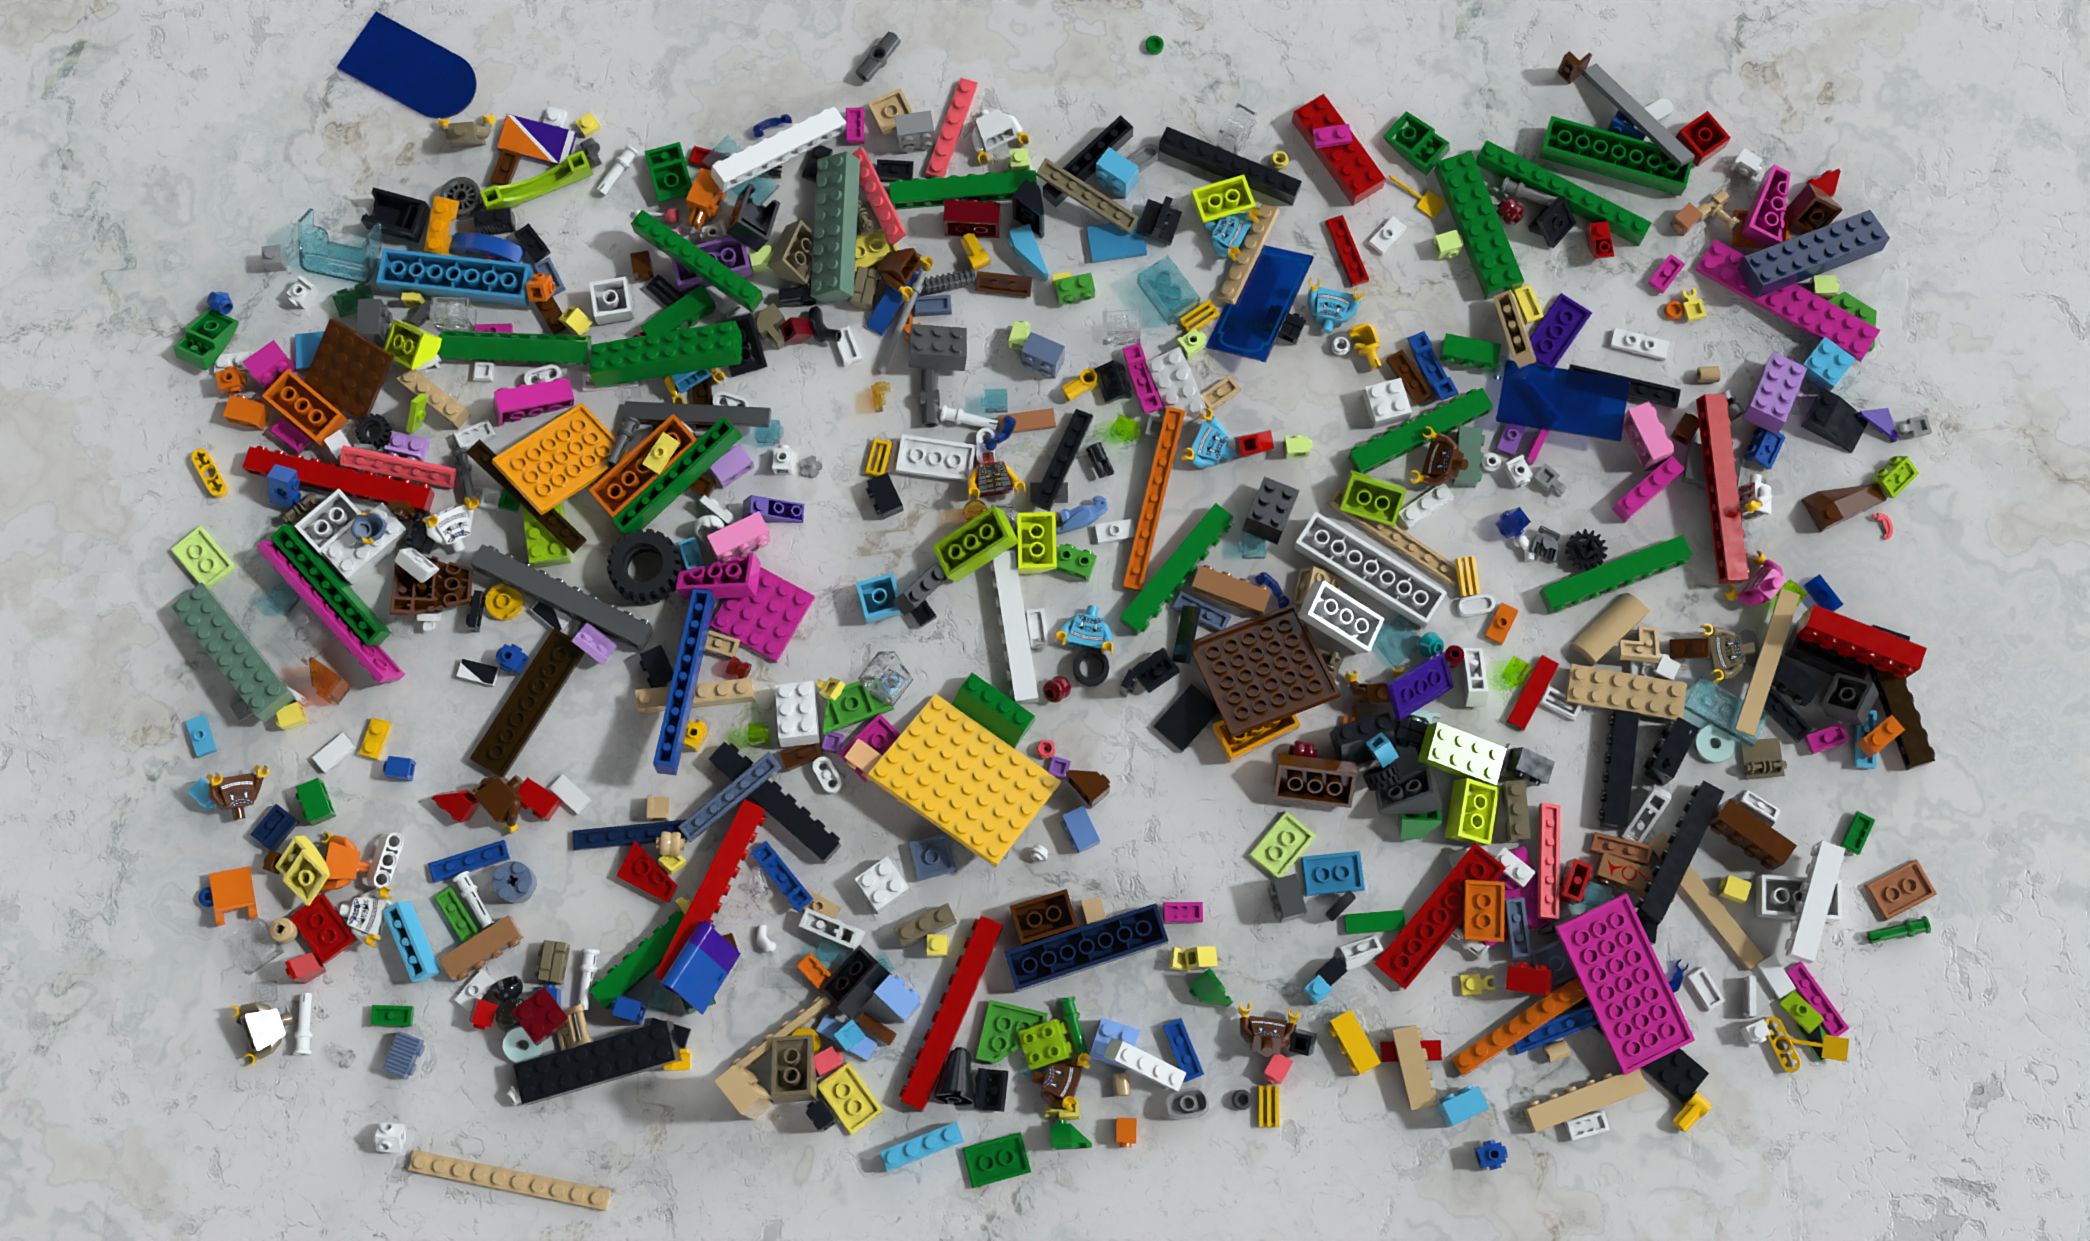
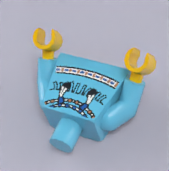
M1254 208L1247 213H1237L1220 218L1219 222L1214 220L1206 222L1204 229L1213 232L1210 242L1219 256L1231 257L1233 261L1237 260L1236 255H1241L1240 248L1251 227L1250 221L1252 220L1254 223L1259 222L1256 216L1261 215V213Z
M1310 277L1308 280L1311 287L1308 291V307L1311 314L1315 316V321L1322 323L1321 331L1330 334L1332 333L1333 326L1341 327L1342 322H1348L1356 314L1361 302L1360 298L1365 295V289L1362 295H1358L1356 293L1358 287H1356L1354 290L1355 297L1352 298L1353 294L1319 287V278L1317 279V284L1312 285V278Z
M1203 408L1206 411V416L1200 413L1199 417L1207 420L1203 422L1192 447L1183 449L1187 455H1182L1181 459H1189V462L1199 468L1218 465L1222 457L1232 461L1236 450L1227 447L1229 437L1226 430L1213 416L1212 409Z
M1088 605L1086 614L1078 613L1076 617H1071L1062 626L1061 630L1056 633L1054 640L1056 642L1060 639L1063 641L1062 645L1066 643L1067 646L1076 648H1094L1100 650L1102 654H1104L1105 650H1109L1112 655L1114 648L1110 628L1104 623L1103 618L1097 617L1099 608L1093 605Z

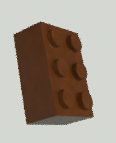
M1067 889L1010 906L1021 946L1078 928Z

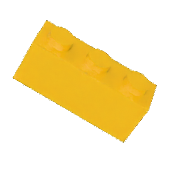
M1352 1010L1328 1022L1330 1026L1327 1028L1333 1038L1336 1037L1340 1043L1337 1046L1343 1056L1346 1055L1350 1062L1347 1064L1353 1074L1356 1073L1359 1076L1381 1063Z

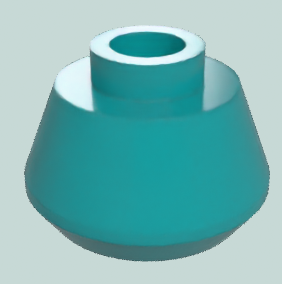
M1435 632L1424 634L1419 641V651L1422 656L1427 658L1442 652L1444 649L1443 640Z

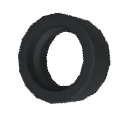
M1094 648L1084 649L1077 654L1073 662V674L1078 682L1092 687L1103 683L1107 678L1109 660L1105 654ZM1086 657H1096L1102 663L1100 675L1095 678H1087L1082 675L1080 671L1082 660Z

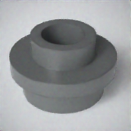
M1246 1090L1236 1091L1232 1096L1233 1106L1238 1110L1248 1109L1252 1104L1251 1094ZM1240 1096L1245 1098L1244 1104L1238 1102Z

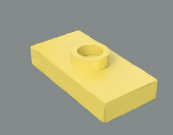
M663 432L642 464L660 475L680 442Z

